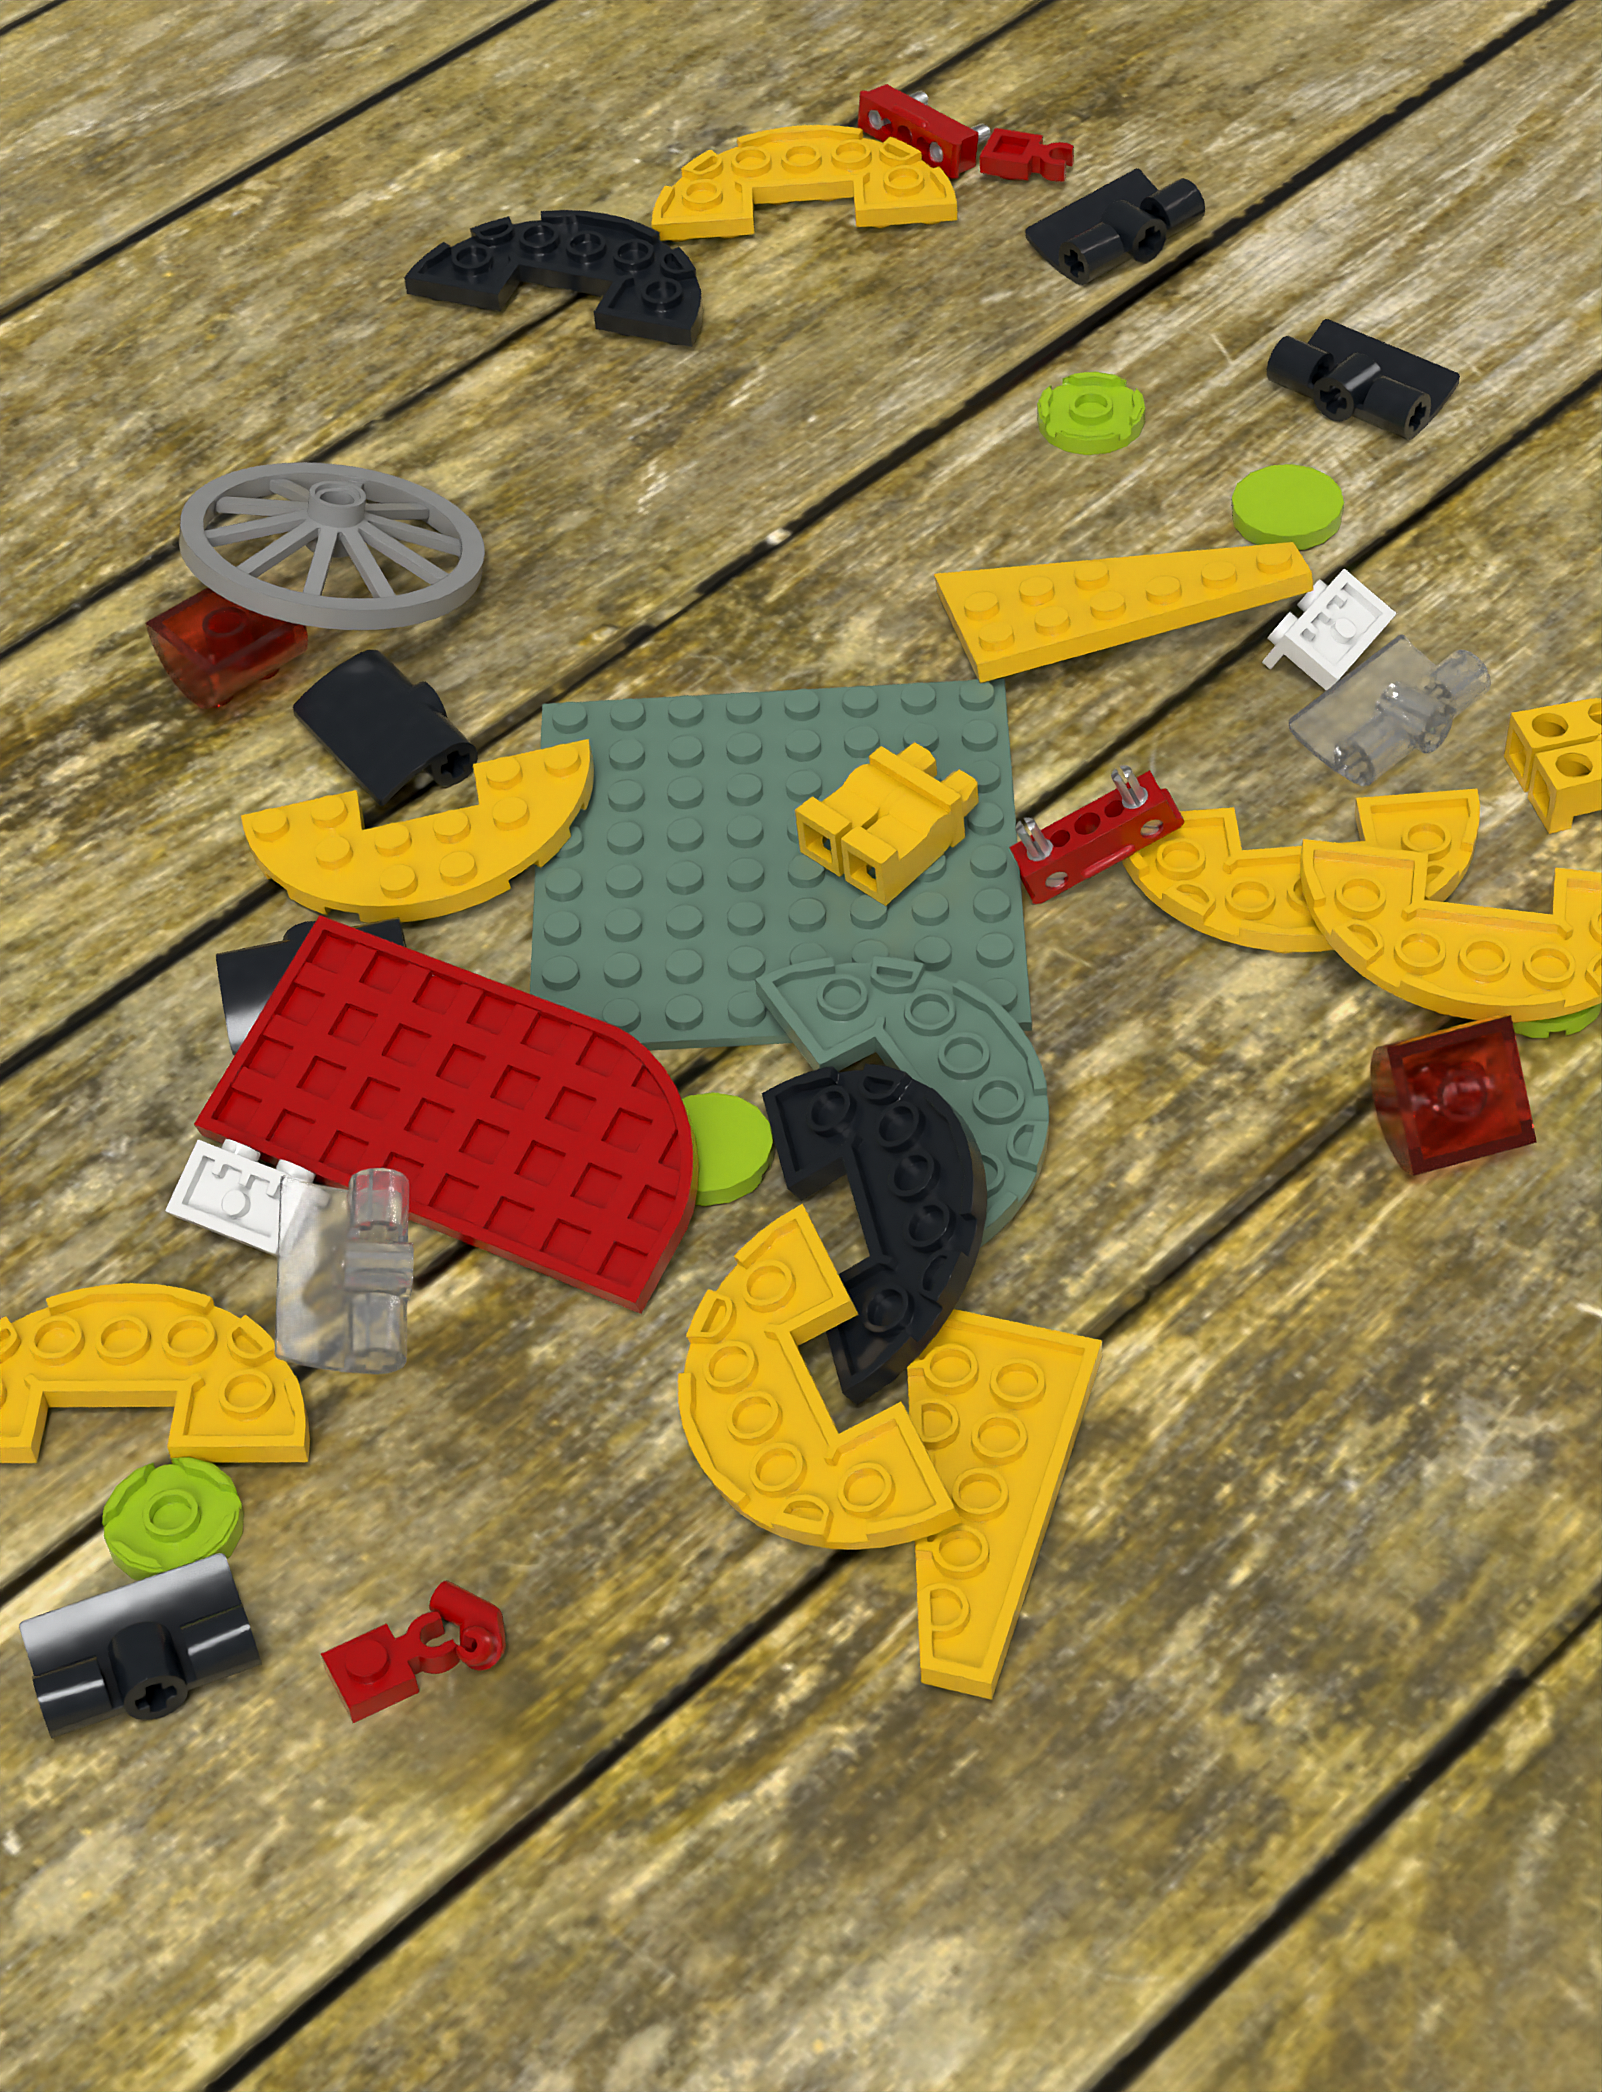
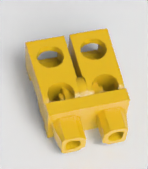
M1590 698L1512 712L1510 715L1504 758L1524 793L1528 792L1527 798L1548 834L1571 829L1574 816L1602 810L1601 698Z
M915 742L897 755L880 746L869 755L870 764H863L857 767L848 776L843 786L821 802L812 796L795 809L800 852L839 877L845 874V881L884 906H887L939 859L949 846L955 847L965 838L964 817L979 802L978 783L975 778L959 769L958 771H953L943 781H938L934 778L937 775L936 759L929 750ZM827 839H830L831 851L824 846ZM872 867L875 868L876 879L868 874Z

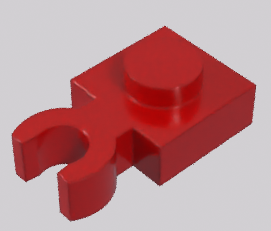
M995 128L979 156L980 173L1000 176L1007 180L1020 179L1026 181L1029 180L1032 173H1038L1047 180L1062 182L1066 179V166H1073L1074 146L1064 142L1044 145L1043 135Z
M438 1611L428 1612L417 1617L409 1625L407 1633L400 1637L394 1638L386 1623L321 1653L325 1670L353 1723L419 1693L416 1674L422 1671L429 1674L444 1673L454 1668L460 1662L456 1653V1643L453 1639L439 1646H426L430 1640L445 1634L442 1618Z

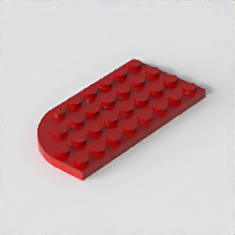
M321 915L317 918L194 1123V1126L204 1137L222 1144L225 1139L241 1143L261 1154L259 1159L276 1166L280 1159L298 1165L314 1173L316 1176L313 1181L640 1314H642L687 1231L695 1208L698 1190L699 1160L690 1116L674 1082L665 1068L632 1035L612 1024Z

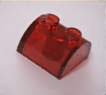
M208 587L145 622L151 643L164 669L180 691L191 702L203 709L226 705L232 700L235 693L257 680H267L274 677L279 672L281 666L304 654L308 648L306 625L279 620L251 611L227 600Z
M1503 1013L1378 1046L1374 1049L1371 1057L1370 1077L1375 1109L1390 1151L1400 1167L1408 1174L1415 1176L1537 1143L1511 1015Z

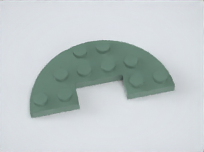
M873 955L872 963L834 964L833 956L823 957L782 967L755 978L756 994L813 1070L833 1066L837 1071H840L876 1052L886 1066L905 1071L913 1079L930 1088L932 1087L963 1117L973 1133L981 1152L986 1173L987 1209L980 1247L997 1235L1016 1215L1031 1193L1045 1160L1049 1139V1105L1045 1075L1030 1040L1011 1015L989 995L969 982L959 978L956 983H953L945 978L925 972L924 963L896 957Z

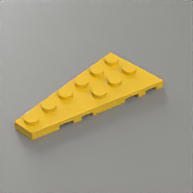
M1294 542L934 574L937 593L980 683L1314 591L1312 571Z
M953 1309L937 1335L907 1367L909 1416L962 1520L961 1523L939 1533L915 1540L921 1683L992 1700L1102 1359V1340Z

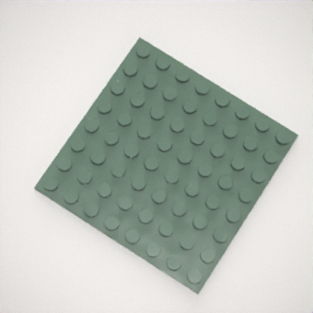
M1005 678L994 679L984 683H980L978 679L542 704L540 749L589 739L594 763V780L586 810L580 809L569 827L571 837L542 868L535 865L530 994L612 1024L632 1035L649 1051L785 1044L793 1042L756 994L755 978L782 967L823 957L833 956L834 964L872 963L873 955L924 963L925 972L945 978L953 983H956L961 978L985 992L1001 1005L1023 1031H1032L1020 868L1009 848L1018 842L1015 830L1016 817ZM915 742L929 750L936 759L937 775L934 778L938 781H943L953 771H958L959 769L975 778L978 783L979 802L964 817L965 838L955 847L949 846L939 859L887 906H884L845 881V874L839 877L800 852L795 809L812 796L821 802L843 786L848 776L857 767L863 764H870L869 755L880 746L897 755ZM827 839L824 846L831 851L830 839ZM872 867L868 874L876 879L875 868Z

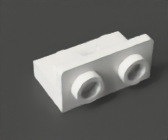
M1345 569L1339 573L1329 586L1319 579L1313 586L1314 591L1308 592L1297 604L1304 611L1303 615L1298 619L1289 612L1268 636L1267 639L1275 647L1262 663L1270 670L1283 655H1286L1329 692L1397 614Z
M225 1139L222 1147L219 1148L197 1140L165 1211L176 1218L285 1260L309 1205L312 1204L325 1209L330 1197L312 1185L316 1175L298 1165L280 1159L276 1169L258 1163L261 1156L259 1152L236 1141Z

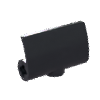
M1136 168L1025 229V236L1032 247L1059 273L1076 284L1084 285L1130 259L1141 263L1153 260L1163 249L1166 239L1202 220L1205 215V203L1200 190L1190 180L1182 178L1158 190L1144 173Z
M1329 319L1322 321L1308 343L1291 336L1283 337L1271 352L1266 369L1269 381L1313 399L1318 410L1330 420L1341 422L1353 416L1408 440L1417 436L1437 415L1455 391L1460 379L1459 373Z
M378 650L360 652L341 663L319 679L293 705L294 716L380 806L386 805L411 778L423 769L441 786H453L466 779L474 770L473 764L477 763L478 752L476 747L448 720L445 708L435 690L424 681L414 685Z
M400 917L352 926L407 948ZM307 921L294 925L287 930L282 941L216 954L223 1010L230 1048L234 1056L316 921Z
M223 1553L214 1554L22 1621L19 1625L34 1674L32 1676L34 1689L52 1739L124 1713H128L129 1716L141 1720L164 1717L177 1710L184 1703L189 1690L262 1665L227 1558Z

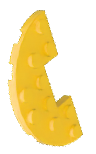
M798 125L744 135L737 138V147L720 154H716L709 149L681 168L682 177L672 187L665 185L653 209L651 226L652 229L659 232L660 241L682 242L688 239L709 237L735 238L740 235L755 234L753 204L769 203L772 205H782L793 201L808 200L829 202L839 198L854 197L856 227L871 226L885 228L890 225L912 223L932 225L942 221L958 220L955 191L950 180L940 167L931 168L923 162L921 151L893 137H889L884 143L863 138V129L835 125Z
M589 739L476 763L473 764L479 801L478 805L389 823L374 828L365 829L360 798L357 790L241 815L243 830L255 862L268 880L272 878L287 890L290 899L306 908L328 915L331 909L358 913L360 921L367 923L400 917L401 922L436 918L476 906L511 889L509 883L511 878L523 872L533 863L542 868L558 853L571 837L569 827L580 809L586 810L589 804L594 780L593 755Z
M1478 788L1356 798L1355 819L1360 841L1342 843L1428 853L1425 900L1444 902L1457 888L1467 873L1474 857L1480 820ZM1234 807L1180 811L1185 821L1181 828L1142 848L1122 861L1123 866L1134 883L1151 901L1178 921L1201 933L1245 947L1275 951L1283 954L1334 950L1318 929L1303 894L1300 876L1302 846L1242 850Z
M1303 839L1300 857L1301 883L1308 909L1318 929L1345 962L1383 990L1439 1014L1478 1021L1509 1023L1556 1018L1602 1003L1601 872L1555 867L1551 886L1550 914L1425 900L1428 853Z
M802 1203L758 1232L733 1256L738 1264L726 1276L716 1292L710 1289L706 1291L693 1316L686 1334L690 1346L684 1372L678 1373V1405L682 1426L689 1446L710 1482L721 1496L741 1515L769 1532L805 1545L851 1550L883 1548L912 1542L959 1524L962 1520L902 1401L841 1433L837 1429L798 1346L859 1314Z
M106 1284L81 1288L46 1298L48 1307L28 1314L12 1323L7 1316L0 1319V1463H37L49 1407H174L167 1444L171 1458L191 1457L209 1463L309 1461V1422L298 1379L296 1375L294 1376L293 1371L281 1355L279 1345L261 1326L247 1315L240 1319L234 1314L216 1307L213 1298L183 1288L159 1284Z

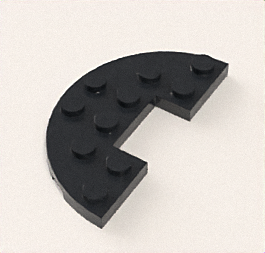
M551 210L541 211V220L512 224L508 216L470 228L471 237L452 247L445 242L439 244L424 255L404 277L406 292L409 295L430 298L435 301H447L474 306L483 310L501 311L521 281L544 285L548 288H561L588 293L593 296L603 297L593 312L595 329L619 333L623 336H635L667 342L672 345L692 347L702 324L703 304L701 288L696 277V269L679 246L672 249L661 242L659 232L646 225L606 213Z
M865 1064L863 1070L838 1072L833 1066L824 1067L786 1080L762 1093L784 1179L789 1191L802 1201L847 1174L870 1256L839 1274L859 1315L826 1331L842 1393L856 1405L877 1393L884 1386L891 1384L921 1354L946 1322L962 1295L975 1266L983 1238L987 1209L986 1173L981 1152L973 1133L963 1117L932 1087L930 1088L913 1079L905 1071L874 1064Z

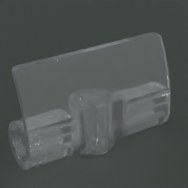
M1401 634L1289 719V731L1312 754L1335 772L1355 784L1368 786L1415 749L1424 754L1435 751L1449 734L1453 719L1489 691L1491 685L1490 674L1479 657L1463 649L1455 650L1443 661L1435 665L1405 635Z
M369 1168L352 1175L349 1180L348 1190L321 1186L285 1175L281 1176L274 1354L277 1359L318 1369L362 1374H386L404 1367L407 1362V1302H410L414 1262L413 1242H408L409 1182L405 1175L393 1169Z

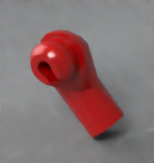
M448 1580L440 1583L432 1594L429 1604L430 1611H438L441 1618L459 1627L460 1645L456 1644V1653L463 1663L471 1669L478 1671L491 1668L499 1662L506 1648L504 1621L501 1610L496 1605Z

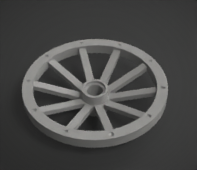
M299 462L268 464L234 471L220 476L199 488L187 500L180 518L179 548L181 556L190 571L204 585L220 596L246 609L291 623L340 630H379L415 625L436 619L460 607L471 598L481 582L485 555L484 541L474 522L462 510L444 497L418 484L364 468L338 464ZM278 494L291 501L257 499V497ZM366 499H367V500H371V501H375V502H379V503H365V502H366ZM220 513L272 516L205 530L211 520ZM421 519L440 533L395 520ZM288 532L237 567L226 561L213 548ZM394 538L456 555L459 558V563L448 574ZM366 543L431 585L414 592L395 595ZM305 545L314 552L303 592L279 587L257 578ZM350 556L373 598L322 596L332 558Z

